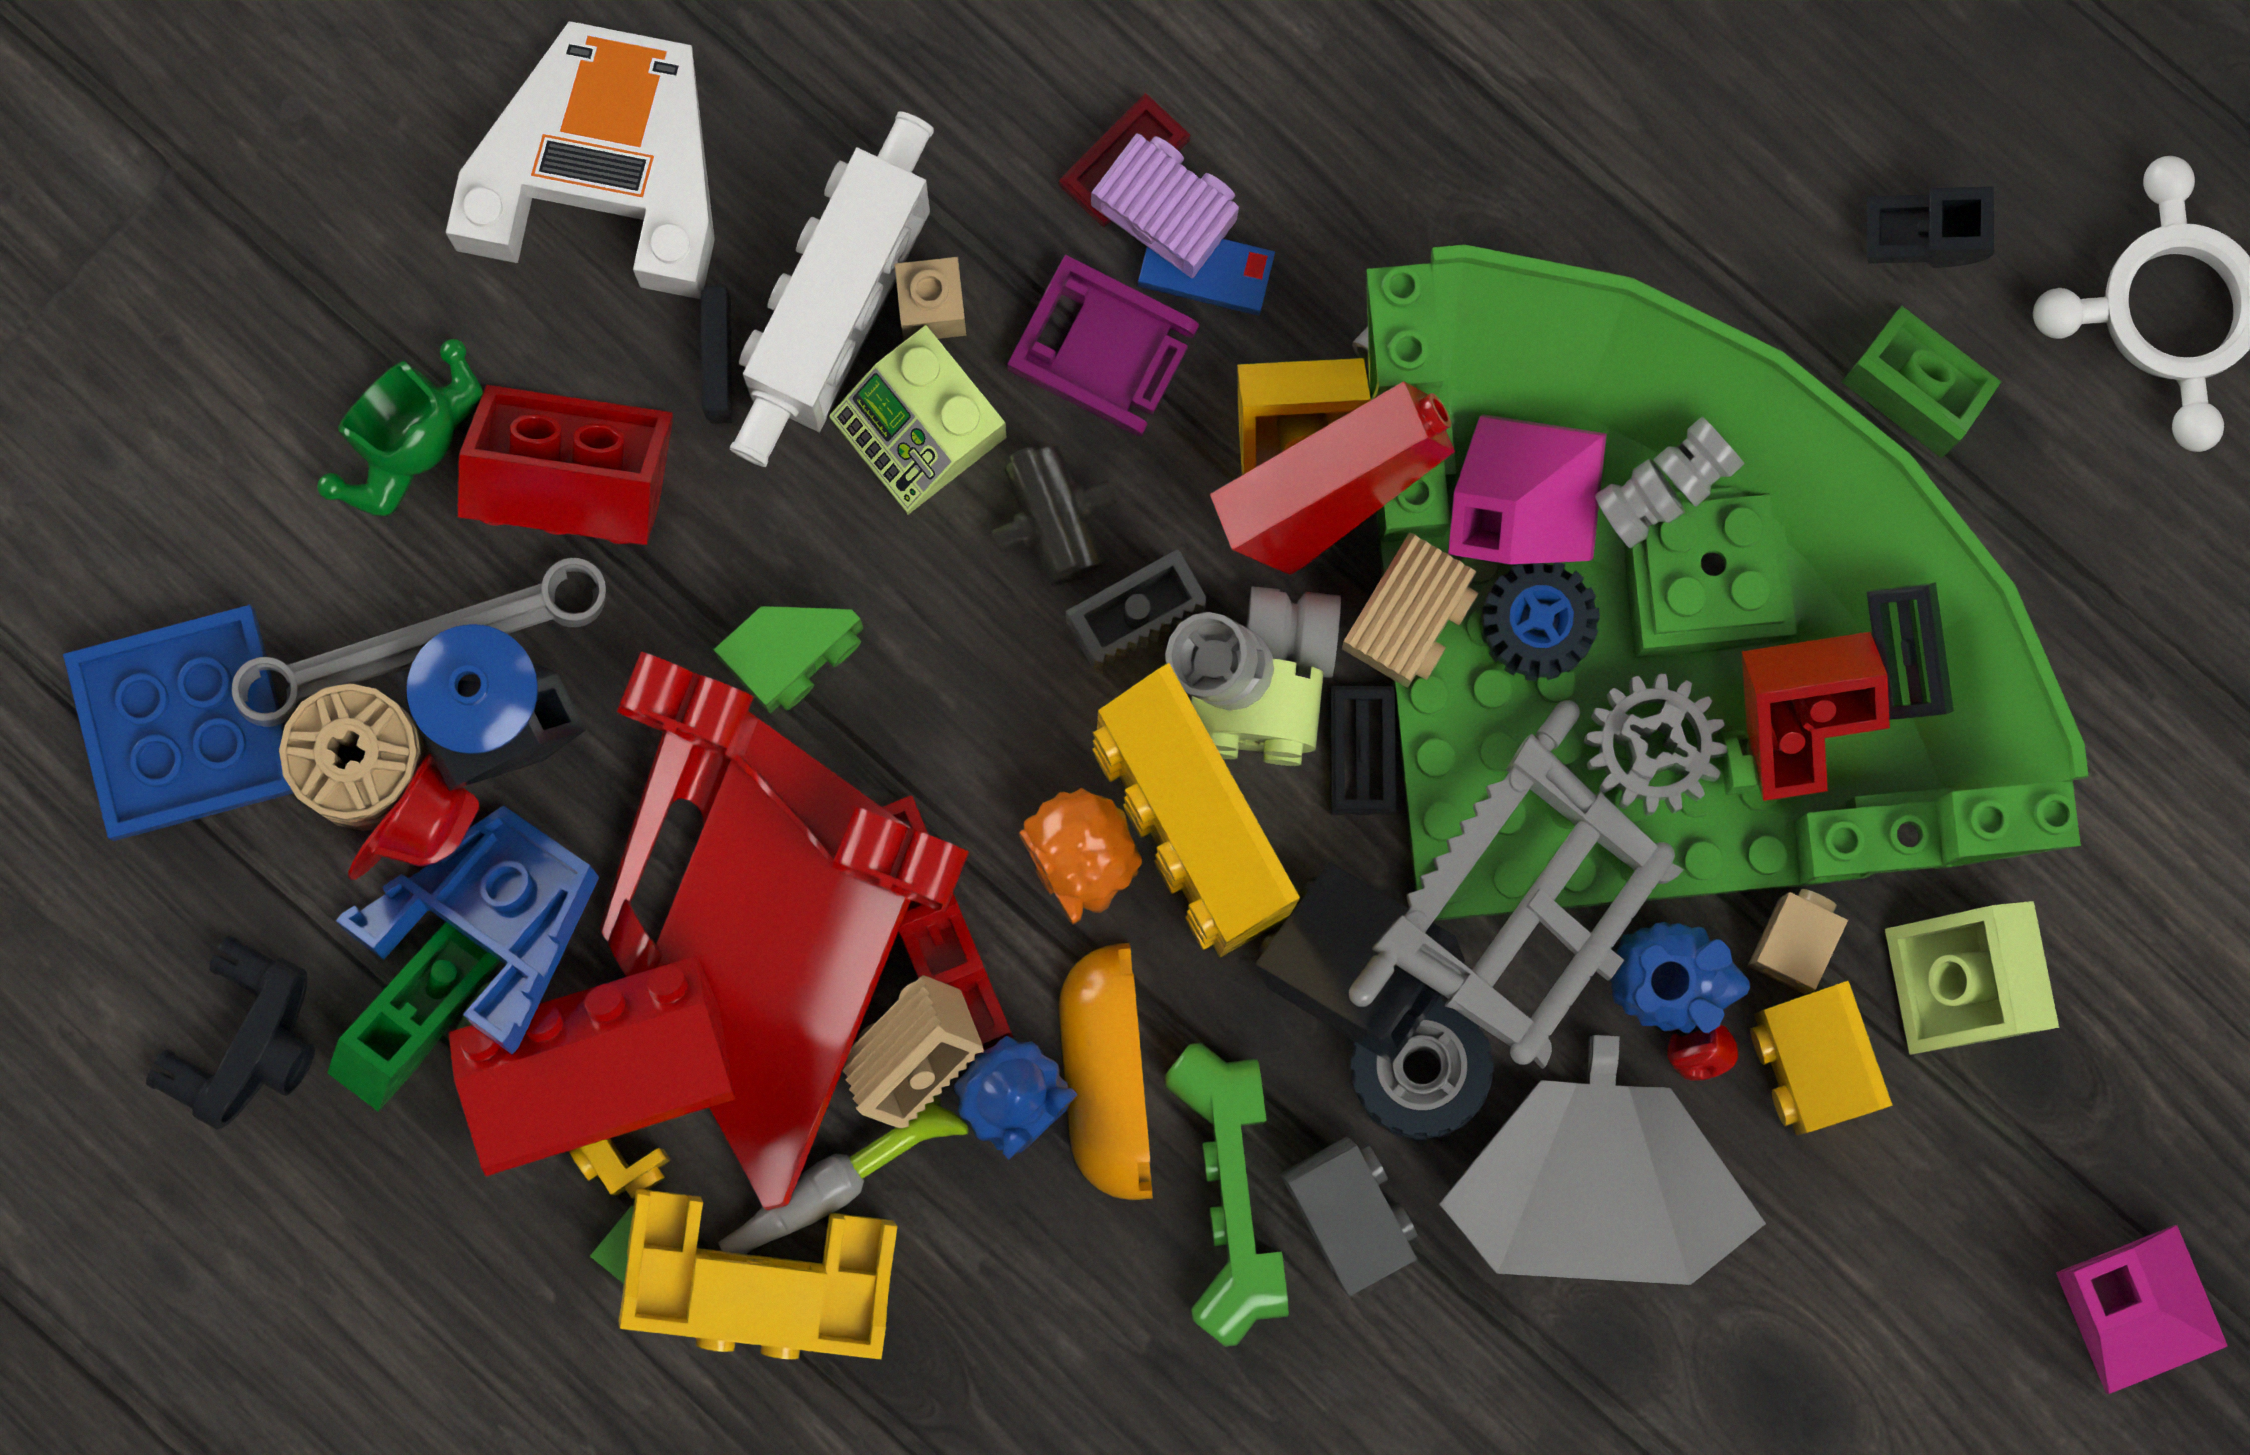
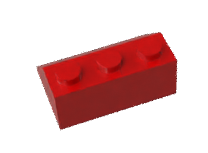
M486 385L459 453L458 517L480 520L489 525L507 524L541 529L555 535L574 534L606 539L616 544L635 543L647 545L659 508L673 423V412Z

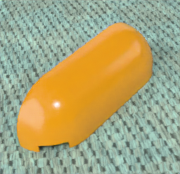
M1130 943L1113 944L1098 948L1079 960L1068 973L1059 997L1064 1079L1068 1083V1088H1072L1078 1094L1068 1105L1069 1108L1067 1109L1070 1145L1079 1170L1100 1191L1113 1197L1127 1200L1152 1199L1150 1151Z

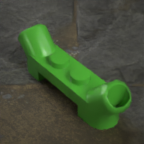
M1192 1043L1187 1046L1164 1076L1165 1088L1212 1124L1214 1142L1202 1143L1204 1167L1207 1181L1219 1180L1222 1206L1210 1207L1214 1246L1226 1245L1228 1263L1192 1307V1320L1223 1346H1237L1256 1320L1288 1317L1289 1315L1282 1252L1256 1254L1241 1126L1264 1124L1266 1122L1261 1073L1257 1058L1226 1063L1203 1043Z

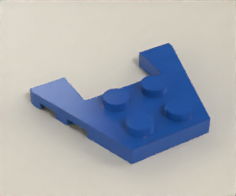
M503 805L469 828L462 843L452 855L438 863L426 866L410 878L400 874L382 887L385 895L361 911L354 905L342 913L336 922L347 934L384 960L427 911H431L504 963L506 966L463 1015L475 1028L513 1054L518 1049L599 876L588 863Z

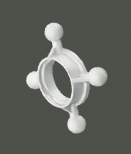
M2163 156L2148 166L2143 179L2146 194L2152 201L2159 204L2161 227L2139 237L2121 254L2108 278L2105 297L2080 299L2074 292L2068 289H2051L2037 299L2033 309V319L2039 331L2048 337L2056 339L2071 336L2082 324L2107 323L2115 345L2128 361L2151 375L2177 380L2181 389L2183 407L2178 410L2173 419L2172 431L2174 438L2183 448L2193 452H2202L2214 447L2220 441L2224 431L2222 415L2213 405L2208 403L2205 378L2228 369L2250 349V256L2241 246L2225 234L2209 227L2187 224L2184 201L2190 196L2194 188L2195 177L2193 170L2185 160L2179 157ZM2182 254L2202 260L2219 273L2230 291L2233 303L2231 328L2219 348L2198 357H2176L2154 348L2140 335L2130 315L2129 290L2132 280L2141 265L2162 255Z

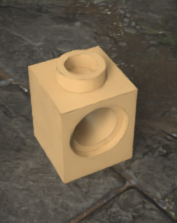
M958 257L896 263V283L904 341L925 325H927L937 339L966 336Z
M1801 889L1797 896L1789 892L1779 898L1747 966L1803 994L1816 990L1848 920L1833 913L1837 905L1818 893Z

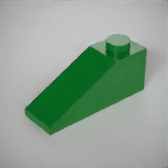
M445 922L338 1039L327 1074L376 1111H379L419 1067L500 961Z

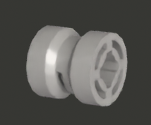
M1703 416L1687 429V439L1678 447H1667L1653 459L1695 507L1711 494V485L1720 477H1731L1745 464Z
M1651 459L1634 468L1631 479L1626 481L1625 485L1610 484L1595 494L1604 515L1629 548L1634 547L1648 537L1650 525H1655L1660 521L1670 523L1685 513V509L1671 484Z

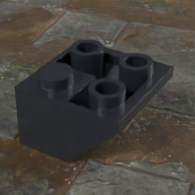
M532 661L538 681L537 702L532 717L516 738L496 750L480 754L453 752L433 742L419 728L449 791L543 762L586 731L558 673ZM410 668L401 670L393 676L407 705V680ZM473 674L462 677L458 683L459 694L463 697H471L477 694L481 686L480 678Z

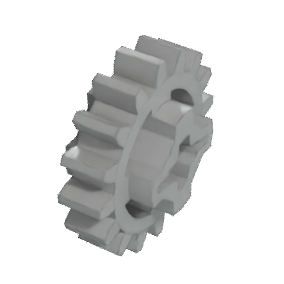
M1659 674L1654 681L1652 689H1646L1642 679L1636 676L1629 681V696L1626 697L1616 688L1610 690L1606 695L1609 704L1613 708L1612 712L1602 708H1596L1593 711L1591 718L1602 727V730L1587 733L1584 743L1591 747L1599 748L1600 754L1590 759L1587 767L1588 770L1604 769L1608 776L1599 787L1603 793L1612 790L1616 786L1623 791L1620 797V807L1626 809L1635 798L1642 799L1645 815L1652 816L1657 809L1659 801L1664 800L1671 813H1676L1682 809V793H1685L1696 802L1705 795L1701 784L1698 782L1699 778L1713 782L1719 778L1721 772L1714 765L1710 764L1709 761L1710 758L1722 757L1727 753L1726 745L1712 742V735L1721 730L1725 725L1723 719L1707 721L1703 713L1712 703L1709 696L1698 700L1696 703L1688 698L1691 692V682L1686 680L1676 691L1668 690L1666 674ZM1649 703L1663 704L1657 715L1641 719L1633 714L1630 716L1625 714L1639 705ZM1684 717L1687 718L1694 729L1697 738V748L1686 741L1681 726ZM1656 730L1665 735L1663 746L1671 752H1662L1656 759H1652L1645 754L1648 743L1641 739L1640 736L1649 738ZM1613 738L1615 739L1614 742L1625 747L1630 763L1627 773L1623 771L1615 757ZM1670 770L1677 775L1683 774L1686 776L1677 783L1668 786H1648L1655 774Z

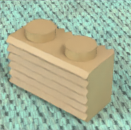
M1409 532L1343 641L1342 650L1407 688L1415 675L1427 680L1446 649L1445 646L1436 641L1448 620L1460 626L1479 594L1469 587L1476 571Z
M922 975L917 981L910 983L901 991L899 1000L876 1023L867 1026L861 1031L858 1041L850 1050L844 1065L845 1068L842 1071L848 1076L846 1081L851 1085L849 1090L855 1095L852 1099L859 1105L856 1109L863 1116L900 1129L908 1127L909 1120L916 1119L917 1112L925 1110V1104L934 1102L933 1096L942 1094L941 1088L949 1086L950 1079L958 1077V1071L967 1069L966 1063L974 1061L975 1054L983 1052L982 1042L961 990Z

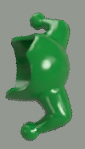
M450 339L441 346V358L451 368L452 382L448 386L436 387L423 374L407 362L402 361L388 369L360 396L342 419L338 431L354 450L368 462L367 483L361 485L346 484L338 474L328 473L323 475L317 484L318 493L322 498L330 501L339 499L360 511L374 516L387 517L397 510L414 475L431 469L444 458L451 446L454 430L475 412L483 394L482 387L465 360L466 347L463 342L457 339Z

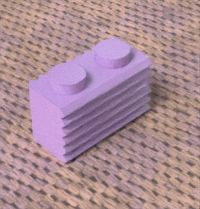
M1136 133L1091 192V206L1193 279L1237 220L1239 207L1232 201L1235 194L1224 182L1215 176L1205 173L1200 179L1193 172L1187 170L1181 164L1184 161L1182 154L1167 141L1154 136L1149 142L1142 135Z

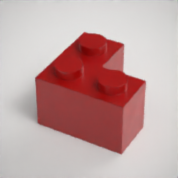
M1871 632L1742 651L1746 724L1749 736L1748 754L1755 756L1759 779L1757 784L1763 801L1828 791L1825 738L1890 728L1888 677Z

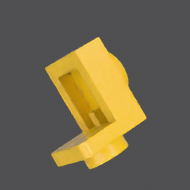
M611 1138L569 1151L588 1181L598 1175L610 1195L618 1196L627 1191L631 1199L635 1198L636 1189L649 1190L661 1182L665 1177L659 1168L671 1161L664 1149L657 1148L629 1167Z

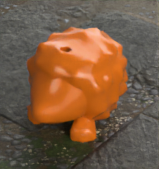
M1083 788L1070 794L1060 792L1054 799L1042 803L1037 814L1024 821V829L1019 832L1020 838L1037 867L1036 873L1050 895L1055 893L1060 906L1072 925L1081 920L1083 908L1095 913H1102L1108 909L1113 897L1118 891L1129 886L1131 880L1137 876L1138 868L1142 864L1141 855L1129 832L1125 812L1116 807L1113 800L1094 795Z

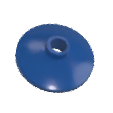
M477 624L456 626L433 637L415 657L407 680L408 705L418 727L427 737L441 747L464 754L490 752L511 742L528 724L534 712L538 695V681L535 668L523 647L505 632L490 626ZM469 674L478 676L481 681L478 693L471 697L461 696L458 692L460 679Z

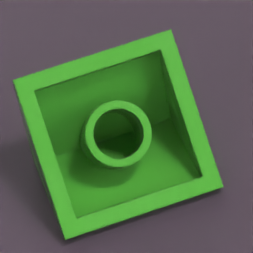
M1901 305L1842 383L1942 459L1968 432L2001 381Z

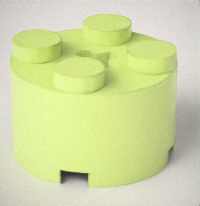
M1273 659L1274 672L1270 686L1261 699L1249 707L1230 711L1214 707L1192 696L1191 703L1223 759H1237L1239 749L1263 752V761L1266 763L1298 766L1301 765L1302 753L1316 750L1323 671L1311 667L1310 679L1295 675L1297 663Z

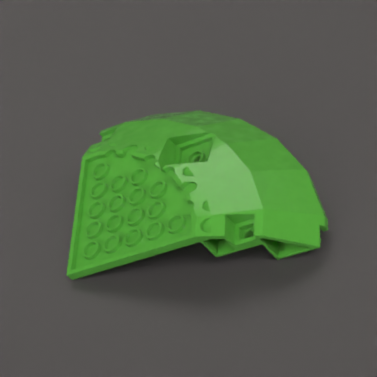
M1470 245L1433 247L1431 263L1366 270L1369 391L1371 400L1403 381L1427 394L1434 393L1441 400L1450 416L1451 427L1446 431L1455 450L1453 454L1377 511L1382 577L1409 532L1448 554L1454 491L1479 417L1483 414L1607 433L1601 490L1610 484L1625 485L1626 481L1631 479L1634 468L1648 459L1654 462L1653 459L1667 447H1678L1687 439V429L1702 416L1745 463L1731 477H1720L1711 485V494L1697 507L1684 496L1661 470L1679 497L1685 513L1670 523L1660 521L1655 525H1650L1648 537L1632 548H1629L1619 537L1599 506L1594 558L1590 561L1560 562L1566 564L1564 567L1566 571L1572 574L1577 571L1584 577L1582 583L1587 589L1592 587L1596 596L1594 600L1595 607L1599 608L1600 620L1597 623L1598 633L1587 655L1579 662L1577 667L1569 673L1567 671L1561 673L1555 679L1547 680L1546 677H1539L1536 681L1525 680V675L1515 673L1513 676L1504 670L1506 666L1499 660L1495 663L1489 655L1490 648L1488 644H1484L1481 632L1483 626L1480 620L1488 593L1501 575H1506L1511 567L1518 564H1504L1450 555L1476 571L1469 587L1479 594L1460 626L1448 620L1436 642L1445 646L1446 649L1429 678L1425 680L1415 675L1408 688L1393 680L1415 891L1423 889L1420 880L1422 875L1436 871L1433 859L1449 853L1446 841L1463 835L1459 823L1476 817L1473 804L1489 799L1486 787L1504 780L1509 773L1506 768L1519 746L1531 733L1536 737L1537 731L1560 701L1571 700L1579 706L1580 715L1556 749H1552L1551 752L1596 795L1600 791L1601 783L1608 775L1604 769L1588 770V761L1600 753L1599 748L1585 744L1584 738L1587 733L1602 730V727L1595 723L1591 715L1596 708L1612 712L1613 708L1609 704L1606 695L1613 688L1618 689L1627 697L1630 695L1629 681L1636 676L1642 679L1646 689H1652L1654 681L1659 674H1666L1668 690L1676 691L1687 680L1692 683L1691 692L1688 696L1692 702L1696 703L1707 696L1712 700L1709 708L1703 713L1707 721L1723 719L1725 726L1719 731L1742 729L1747 734L1742 651L1871 632L1872 634L1867 591L1907 585L1915 586L1936 582L1953 712L1945 715L1889 720V729L1825 738L1828 788L1826 792L1763 801L1757 784L1749 793L1726 795L1721 757L1710 758L1709 761L1710 764L1714 765L1721 772L1719 778L1715 782L1699 778L1698 782L1701 784L1705 795L1696 802L1685 793H1682V809L1676 813H1671L1664 800L1659 801L1657 809L1652 816L1645 815L1642 799L1635 798L1624 809L1619 806L1620 797L1623 793L1621 789L1616 786L1612 790L1604 792L1605 797L1655 844L1659 842L1670 844L1675 852L1672 863L1684 869L1678 877L1665 884L1657 883L1646 901L1801 887L1863 879L1875 873L1956 867L2081 846L2073 780L2084 779L2089 776L2085 743L2015 584L1909 452L1783 351L1634 278ZM1716 553L1721 556L1724 561V571L1717 576L1706 574L1701 567L1703 555ZM1913 600L1927 702H1931L1917 600ZM1890 602L1889 610L1902 703L1904 705L1910 704L1908 682L1901 650L1902 639L1897 603ZM1534 628L1531 629V630H1534V631H1537V632H1543V634L1546 636V634L1544 633V631L1536 630V629H1534ZM1649 703L1639 705L1625 714L1629 716L1633 714L1641 719L1657 715L1663 704ZM1684 717L1681 726L1686 741L1697 748V738L1694 729L1687 718ZM1655 730L1649 738L1640 736L1641 739L1648 743L1645 754L1650 758L1656 759L1662 752H1671L1663 746L1665 738L1663 733ZM1718 732L1712 735V742L1719 743ZM1613 738L1615 757L1620 767L1627 773L1630 763L1625 747L1614 742L1615 739ZM1670 770L1655 774L1648 786H1668L1677 783L1686 776L1683 774L1677 775ZM1529 789L1434 921L1512 914L1576 825ZM1909 824L1917 830L1918 842L1914 847H1906L1899 842L1897 830L1900 825ZM1596 842L1554 901L1563 909L1612 904L1635 870Z

